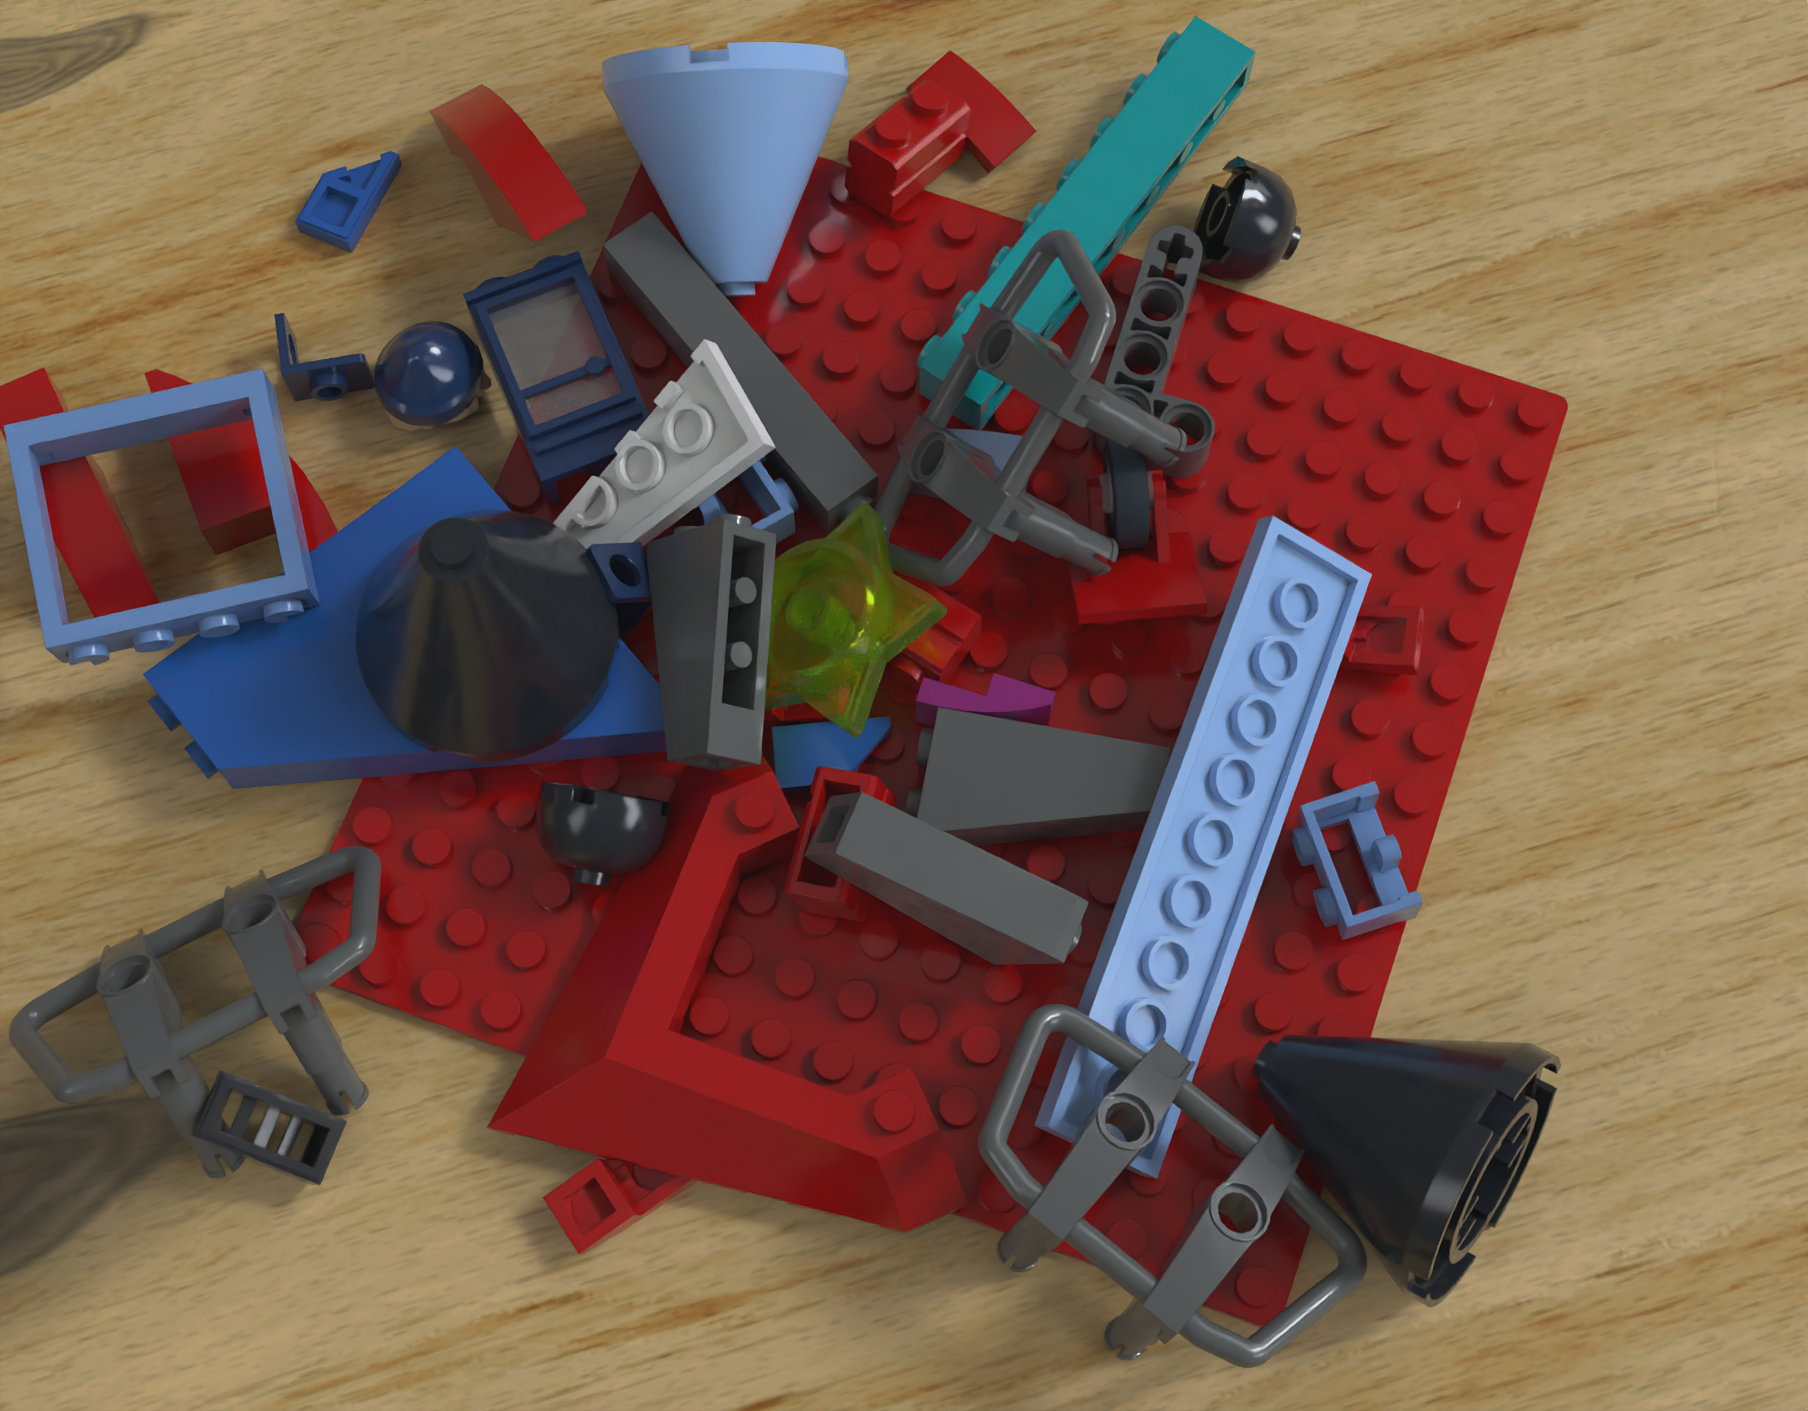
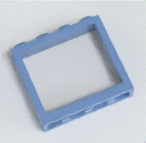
M263 369L4 425L45 649L62 663L69 662L70 665L90 661L92 664L98 665L110 659L109 653L133 647L137 652H156L172 647L175 644L174 638L195 633H200V636L205 638L222 637L237 632L240 629L239 623L265 618V621L268 623L288 622L287 616L303 613L305 608L320 605L277 396L273 385ZM253 419L285 575L69 623L40 466Z

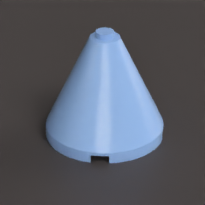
M734 42L727 43L728 49L690 51V45L635 51L604 60L602 62L603 91L691 257L716 286H719V290L725 297L756 295L755 284L767 283L849 81L847 56H844V51L834 47L802 43Z

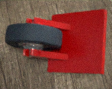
M1105 438L1103 447V475L1086 476L1089 529L1105 536L1104 513H1106L1109 535L1118 544V555L1114 563L1095 553L1097 560L1111 567L1109 572L1099 577L1067 561L1078 624L1097 623L1111 625L1125 620L1149 618L1179 619L1185 615L1207 614V599L1190 533H1169L1166 482L1163 480V470L1147 471L1143 454ZM1150 509H1151L1152 540H1149V534H1150Z

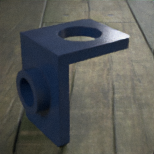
M274 314L281 373L294 401L313 398L320 401H333L344 397L349 392L375 387L374 376L365 355L361 353L299 363L296 338L285 314Z
M641 542L592 544L586 549L585 554L596 570L607 598L610 602L616 604L620 639H622L652 611L647 554ZM611 559L615 560L611 565L609 564Z

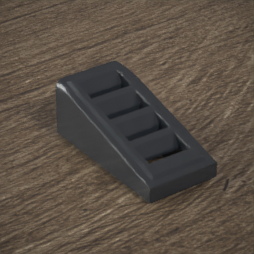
M221 1070L216 1076L191 1135L310 1185H321L347 1121ZM233 1092L243 1096V1099L230 1130L226 1133L216 1129L230 1094ZM256 1103L266 1106L267 1109L251 1143L241 1138ZM280 1113L289 1116L290 1119L278 1148L274 1152L266 1149V1145ZM305 1123L312 1126L313 1129L300 1160L296 1161L289 1158L301 1127Z

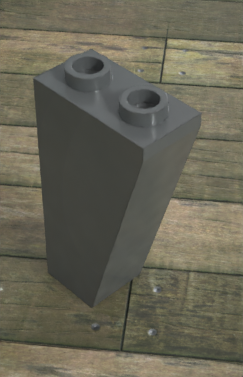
M733 514L716 515L712 517V523L700 527H677L674 529V535L647 543V564L652 595L651 603L667 760L718 772L761 765L777 534L751 527V520L744 516Z
M938 707L934 728L922 727L918 744L916 765L927 767L923 789L910 788L905 813L974 846L1144 830L1169 762L1171 748Z
M864 792L830 796L804 857L994 965L1063 964L1067 955L1073 951L1080 939L1082 932L1081 920L1089 903L1074 893Z

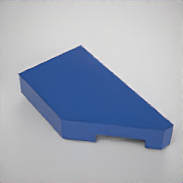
M389 151L380 154V160L347 170L346 166L323 173L295 221L299 232L352 253L402 166L399 154Z
M891 717L772 727L776 779L783 794L810 792L816 766L858 772L859 766L881 741L884 742L891 734Z

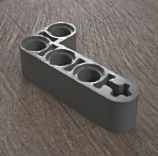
M1170 225L1162 227L1155 232L1148 243L1104 386L1133 401L1145 412L1171 426L1182 429L1185 434L1197 441L1195 445L1186 446L1184 453L1166 443H1162L1165 446V450L1180 458L1171 467H1162L1156 464L1154 460L1145 456L1147 470H1163L1165 475L1186 478L1195 475L1203 469L1211 448L1215 423L1212 415L1204 406L1163 393L1196 287L1203 252L1200 238L1192 230L1184 226ZM1168 263L1177 264L1173 281L1163 278V273ZM1151 311L1160 312L1169 319L1153 321L1144 314ZM1133 364H1143L1153 372L1139 375L1131 372L1127 367ZM1094 431L1095 444L1103 454L1106 437Z

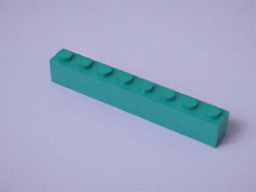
M1197 16L1193 18L1182 34L1176 31L1170 34L1159 51L1156 67L1148 76L1143 73L1138 75L1129 87L1123 104L1125 106L1115 119L1107 116L1099 124L1090 142L1091 149L1082 161L1076 158L1071 160L1057 182L1056 190L1058 191L1047 205L1039 202L1029 213L1022 228L1023 236L1013 248L1004 246L995 256L987 273L989 279L978 293L973 290L968 291L961 299L952 317L954 323L942 338L934 335L924 346L917 360V366L920 368L919 393L930 401L933 399L965 345L961 334H966L981 309L979 304L982 303L989 308L992 306L1034 244L1048 232L1058 229L1072 232L1079 239L1100 277L1249 83L1255 51ZM1058 257L1053 261L1013 319L1049 340L1053 338L1081 301ZM979 369L952 415L975 430L981 431L1012 391L1013 387Z

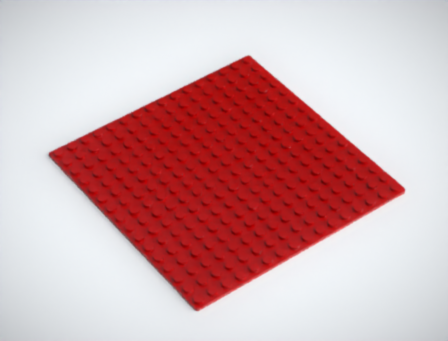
M818 156L767 283L755 284L756 295L726 298L878 475L879 501L901 458L897 449V441L901 442L916 418L914 415L915 411L923 415L931 402L919 393L920 368L917 366V360L921 351L934 335H938L941 338L954 323L952 317L961 299L970 290L978 293L989 279L987 273L998 252L1004 246L1013 248L1023 236L1022 228L1024 222L926 190H921L892 216H884L848 193L849 191L844 187L846 167L848 165ZM641 163L605 243L652 211L690 255ZM602 248L589 278L650 415L657 407V404L654 402L655 398L669 381L677 382L688 368L609 275L604 249ZM1117 253L1100 275V279L1116 309V321L1097 367L1090 377L1103 385L1105 384L1143 260ZM1166 268L1163 278L1173 281L1175 271ZM1197 278L1196 287L1163 393L1204 406L1212 415L1215 423L1214 436L1208 459L1202 470L1186 478L1163 474V480L1166 482L1169 533H1190L1207 599V614L1185 615L1179 619L1149 618L1125 620L1111 625L1097 623L1078 624L1067 561L1061 557L1056 558L1018 539L1012 542L995 533L983 552L958 581L945 587L934 586L982 615L981 633L978 640L964 660L959 663L957 670L948 681V685L986 696L993 673L1056 692L1052 716L1049 725L1045 726L1171 748L1169 760L1258 519L1275 516L1371 573L1372 576L1362 604L1420 606L1422 608L1425 619L1418 675L1372 672L1339 667L1191 1082L1257 1136L1260 1137L1273 1124L1275 1126L1274 1129L1292 1142L1257 1094L1259 1079L1252 1076V1070L1260 1051L1268 1041L1272 1040L1278 1043L1287 1034L1371 1037L1407 920L1342 940L1337 925L1326 928L1319 916L1313 896V890L1321 888V883L1313 864L1302 867L1292 844L1290 830L1299 827L1296 820L1301 805L1375 781L1380 792L1375 805L1376 812L1385 835L1394 834L1399 844L1402 859L1398 868L1408 893L1417 891L1565 420L1568 403L1564 397ZM581 299L577 303L543 381L585 366L586 361L590 357L606 358ZM1080 301L1051 339L1052 342L1060 346L1062 353L1069 360L1076 349L1089 318V314L1082 301ZM1151 311L1144 314L1153 321L1169 319L1160 312ZM1133 364L1127 367L1131 372L1139 375L1153 372L1143 364ZM609 368L600 377L588 376L536 396L529 412L534 424L538 425L619 394L621 391L611 368ZM1013 388L981 431L1024 436L1041 405ZM954 415L950 417L945 426L947 429L975 430ZM1064 419L1029 476L1026 492L1065 512L1073 521L1089 528L1086 476L1100 475V485H1102L1105 536L1110 537L1104 495L1103 454L1095 444L1093 430L1087 427L1082 428ZM518 434L493 490L511 511L536 516L554 523L591 478V473L588 469L555 482L561 503L549 507ZM1186 434V446L1195 445L1197 441ZM767 462L762 463L773 481L779 478ZM1147 470L1148 487H1149V471H1150V470ZM738 477L715 492L729 514L749 518L751 526L765 518ZM1149 491V502H1150V534H1149V540H1152L1151 500H1150V491ZM910 493L891 530L889 543L942 560L964 534L972 520L943 499ZM795 496L799 506V510L794 512L795 533L777 543L775 549L768 653L775 652L785 660L845 654L855 662L852 720L891 717V734L884 742L881 741L859 766L858 772L878 777L886 785V788L897 797L894 807L906 812L910 788L923 789L927 767L916 765L922 727L934 728V726L915 721L916 698L919 690L909 687L896 678L889 669L892 663L873 651L868 656H861L853 652L837 638L836 633L839 630L833 627L832 608L834 603L849 582L855 578L857 571L867 559L864 550V534L872 513L859 525L853 528H847L844 525L829 536ZM690 511L651 541L674 535V529L677 527H700V524ZM646 544V545L643 546V548H644V550H645V552H646V554H647V544ZM651 611L621 640L660 684L653 613ZM763 726L762 754L776 777L772 727L779 726ZM667 751L362 778L329 853L349 846H364L372 849L379 856L382 870L376 944L372 953L363 962L329 985L526 1058L627 875L612 874L610 886L571 880L573 867L557 862L548 855L541 846L536 830V806L541 781L615 791L620 794L630 795L632 798L643 796L668 801L687 765L668 761ZM809 792L785 794L784 796L800 828L806 803L811 801L813 796ZM1348 822L1320 830L1352 914L1355 915L1380 907ZM1143 830L976 846L1089 902L1081 920L1082 932L1080 939L1073 951L1067 955L1063 964L994 965L871 895L865 922L804 911L795 901H792L783 893L793 854L742 877L733 900L731 899L718 931L719 937L700 984H697L679 1034L848 1096L912 1068L941 1130L968 1202L967 1206L950 1214L1001 1233H1006L1017 1222L1025 1208L1011 1197L982 1159L978 1148L980 1130L1025 1019L1034 1010L1048 1004H1063L1075 1009L1078 1008ZM354 872L345 874L312 889L295 927L306 946L305 959L307 966L349 938ZM1051 1032L1048 1035L1007 1139V1145L1031 1176L1043 1186L1072 1144L1034 1126L1067 1035L1061 1032ZM1181 1110L1158 1177H1144L1125 1168L1082 1218L1155 1276L1185 1230L1190 1214L1219 1186L1240 1161L1241 1157ZM1302 1156L1295 1173L1320 1197L1324 1184ZM1280 1198L1270 1216L1267 1230L1247 1248L1201 1306L1260 1328L1286 1307L1311 1227ZM1218 1212L1221 1222L1231 1231L1237 1232L1233 1221L1228 1216ZM1064 1239L1052 1250L1058 1254L1097 1267Z

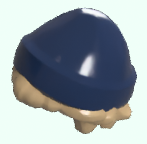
M439 321L418 323L399 332L382 349L374 371L375 391L381 405L384 407L386 415L390 418V422L396 429L407 431L427 430L435 425L450 424L465 419L478 409V400L482 399L483 392L492 385L491 378L485 373L483 358L478 345L463 330L449 323Z

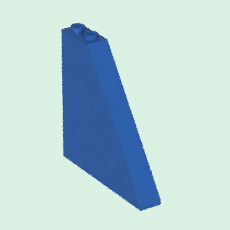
M456 446L309 553L320 605L305 608L303 613L287 616L288 622L268 623L265 621V618L239 623L240 629L237 632L222 637L205 638L201 637L199 633L143 674L157 692L156 695L147 700L153 710L170 731H173L182 724L189 732L194 741L184 749L208 779L219 771L233 789L667 751L660 684L621 639L619 640V648L616 647L614 661L607 677L609 685L593 711L568 735L556 743L524 757L497 762H474L472 756L451 754L438 749L437 753L431 752L399 732L376 705L364 682L356 652L358 613L365 591L375 572L394 549L408 537L438 520L470 511H511Z

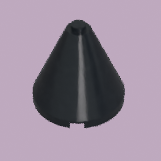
M480 510L453 515L422 528L396 547L383 561L371 579L360 605L356 626V652L359 667L372 698L387 720L409 740L431 752L437 753L438 749L451 754L472 756L474 762H497L524 757L556 743L573 731L593 711L609 685L607 677L614 661L616 647L619 648L620 640L616 604L610 602L607 598L600 578L585 554L586 548L568 532L551 522L536 516L508 510Z
M1287 1034L1278 1043L1270 1040L1264 1045L1254 1063L1252 1076L1259 1079L1257 1094L1292 1142L1298 1148L1305 1150L1303 1157L1400 1290L1428 1307H1434L1441 1303L1464 1277L1476 1259V1256L1468 1251L1477 1241L1487 1224L1494 1228L1496 1227L1508 1206L1540 1139L1557 1091L1556 1087L1540 1080L1542 1068L1544 1067L1557 1074L1561 1068V1062L1556 1055L1532 1043Z

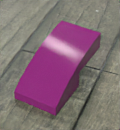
M993 673L987 694L983 696L924 677L916 698L915 721L935 726L938 707L1045 726L1049 725L1052 716L1056 692Z

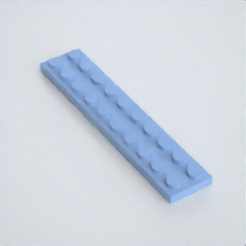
M1275 516L1258 519L1077 1008L1083 1014L1145 1053H1148L1164 1037L1165 1042L1190 1062L1192 1060L1195 1062L1186 1078L1190 1082H1192L1372 576L1371 573ZM1067 1036L1034 1126L1073 1143L1082 1122L1104 1097L1116 1090L1129 1074ZM1171 1103L1157 1126V1132L1153 1140L1126 1169L1144 1177H1158L1181 1109ZM1106 1123L1108 1131L1115 1138L1126 1142L1124 1134L1119 1128Z

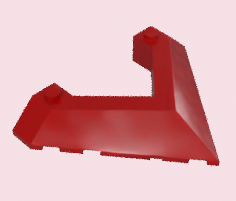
M761 754V765L724 772L687 765L667 801L671 803L667 830L660 849L649 864L635 873L626 875L488 1124V1129L513 1136L517 1134L553 1143L557 1147L609 1160L613 1158L633 1163L641 1168L745 1194L749 1192L785 1201L789 1205L837 1217L841 1215L877 1224L881 1228L905 1234L967 1206V1199L941 1130L912 1068L848 1096L679 1034L697 984H700L719 937L718 931L730 901L735 897L742 877L792 855L800 829L775 774L763 754Z

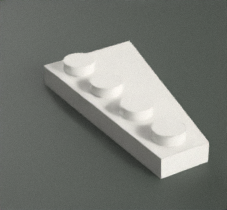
M706 339L701 342L690 356L694 360L690 367L677 382L669 381L654 400L657 407L636 432L632 430L627 432L614 448L617 452L616 457L599 477L591 476L554 521V525L568 532L586 549L592 544L641 542L642 546H644L776 448L716 343ZM611 559L609 564L611 565L615 560Z

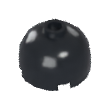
M1237 156L1222 169L1232 174L1222 188L1215 184H1212L1197 216L1193 232L1200 238L1203 246L1199 272L1218 280L1243 283L1254 281L1269 273L1281 259L1288 260L1298 246L1301 228L1295 225L1297 209L1292 190L1286 182L1269 169Z
M541 781L536 806V830L541 846L548 855L557 862L573 867L571 880L593 885L610 886L612 874L635 873L650 863L663 842L667 830L671 803L643 796L632 798L630 795L604 789Z

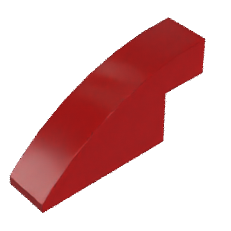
M481 84L430 110L450 152L463 158L497 224L535 242L588 213L572 185L534 133L519 115L490 88Z
M44 367L0 386V430L5 441L4 425L68 411L58 387ZM88 455L40 466L53 540L94 618L162 603L106 477L93 456Z
M158 369L144 373L151 393L192 384ZM252 419L168 438L200 530L216 555L276 533ZM289 456L310 553L336 534L338 529L324 502L303 470Z

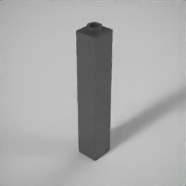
M651 211L604 243L603 249L609 275L687 368L694 362L690 356L704 339L717 344L776 447L765 455L766 462L779 477L784 479L793 494L824 531L830 536L844 525L847 528H853L868 518L874 511L876 502H878V475L658 217Z

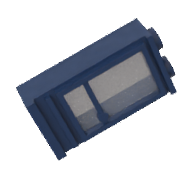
M579 251L565 256L553 255L546 257L536 263L531 269L507 278H490L478 285L475 290L463 294L476 333L549 507L561 503L555 482L588 469L591 476L599 477L616 457L617 452L614 448L629 430L636 432L649 416Z

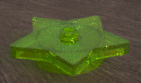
M863 503L826 538L801 543L775 559L765 710L807 702L854 738L860 737L864 730L886 663L947 613V608L932 595L893 574L882 517L869 504Z

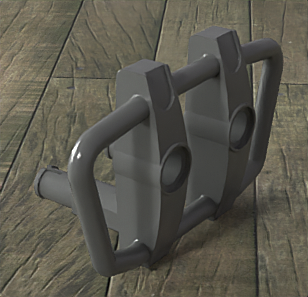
M1058 229L1048 232L1034 244L990 308L982 303L979 304L980 311L966 334H961L965 344L924 414L922 415L915 411L914 415L916 418L902 441H897L896 443L901 458L867 523L864 534V550L867 557L876 549L888 567L895 572L936 586L945 587L952 585L961 578L983 552L995 533L1012 542L1018 539L1056 558L1061 557L1086 569L1088 573L1094 576H1103L1109 572L1111 567L1097 560L1095 553L1115 563L1118 555L1117 542L1108 536H1103L1073 521L1065 512L1021 490L1062 422L1066 419L1082 428L1087 427L1126 448L1129 447L1165 468L1171 467L1180 458L1165 450V446L1162 443H1166L1183 453L1185 451L1187 437L1182 429L1171 426L1145 412L1133 401L1090 378L1097 367L1116 321V309L1079 239L1070 231ZM1057 257L1061 261L1089 314L1088 321L1070 360L1062 353V349L1058 344L1013 320ZM979 369L1007 383L1041 405V408L1002 471L995 465L991 455L973 447L945 427ZM915 483L927 487L972 520L964 534L942 560L889 543L891 530Z
M349 846L268 879L261 869L259 870V875L235 887L227 886L223 898L148 935L141 928L138 930L137 935L112 947L109 945L105 946L100 962L30 1001L16 1014L9 1028V1039L12 1046L52 1095L63 1103H81L120 1090L139 1081L151 1099L157 1098L181 1136L188 1140L202 1162L203 1169L211 1178L226 1176L223 1167L218 1161L221 1155L232 1173L243 1164L246 1158L191 1135L210 1093V1089L190 1055L269 1016L280 1035L283 1034L307 1074L311 1075L324 1097L329 1111L337 1116L349 1114V1110L341 1097L343 1095L342 1090L346 1092L355 1110H357L366 1102L369 1090L359 1078L344 1052L342 1041L315 992L325 988L356 967L374 950L377 937L382 870L379 856L367 847ZM354 872L349 938L307 966L305 959L306 946L280 901ZM223 927L238 952L255 992L183 1027L181 1019L183 1017V1008L171 989L159 958ZM100 993L106 1003L126 1056L111 1064L74 1075L38 1033V1030L53 1018L93 995ZM221 1116L216 1129L228 1133L230 1129Z
M1048 1004L1034 1010L1025 1019L978 1138V1148L984 1162L1011 1197L1025 1208L1017 1222L1001 1236L997 1244V1253L1003 1264L1012 1255L1017 1257V1260L1009 1268L1010 1270L1021 1273L1031 1270L1038 1263L1041 1256L1045 1255L1048 1251H1052L1064 1239L1134 1296L1128 1308L1120 1316L1115 1317L1107 1325L1104 1332V1340L1110 1352L1120 1343L1125 1346L1117 1355V1358L1121 1360L1136 1359L1146 1350L1148 1345H1154L1159 1340L1166 1344L1179 1333L1194 1346L1242 1368H1253L1267 1362L1359 1287L1367 1269V1257L1364 1246L1353 1229L1295 1173L1305 1152L1303 1148H1298L1274 1129L1275 1126L1273 1124L1260 1137L1213 1101L1186 1079L1195 1062L1193 1060L1190 1062L1165 1042L1164 1037L1148 1053H1145L1073 1007L1063 1004ZM1051 1032H1061L1129 1075L1114 1092H1110L1082 1122L1076 1133L1075 1140L1043 1186L1031 1176L1007 1145V1139L1048 1035ZM1171 1103H1173L1241 1157V1159L1219 1186L1190 1214L1185 1230L1159 1272L1154 1276L1082 1217L1120 1172L1127 1168L1153 1140L1159 1122ZM1106 1123L1119 1128L1124 1134L1126 1142L1115 1138L1108 1131ZM1280 1198H1282L1336 1252L1338 1266L1249 1338H1245L1208 1320L1197 1310L1247 1248L1267 1230L1270 1216ZM1218 1212L1223 1213L1233 1221L1237 1232L1231 1231L1221 1222Z

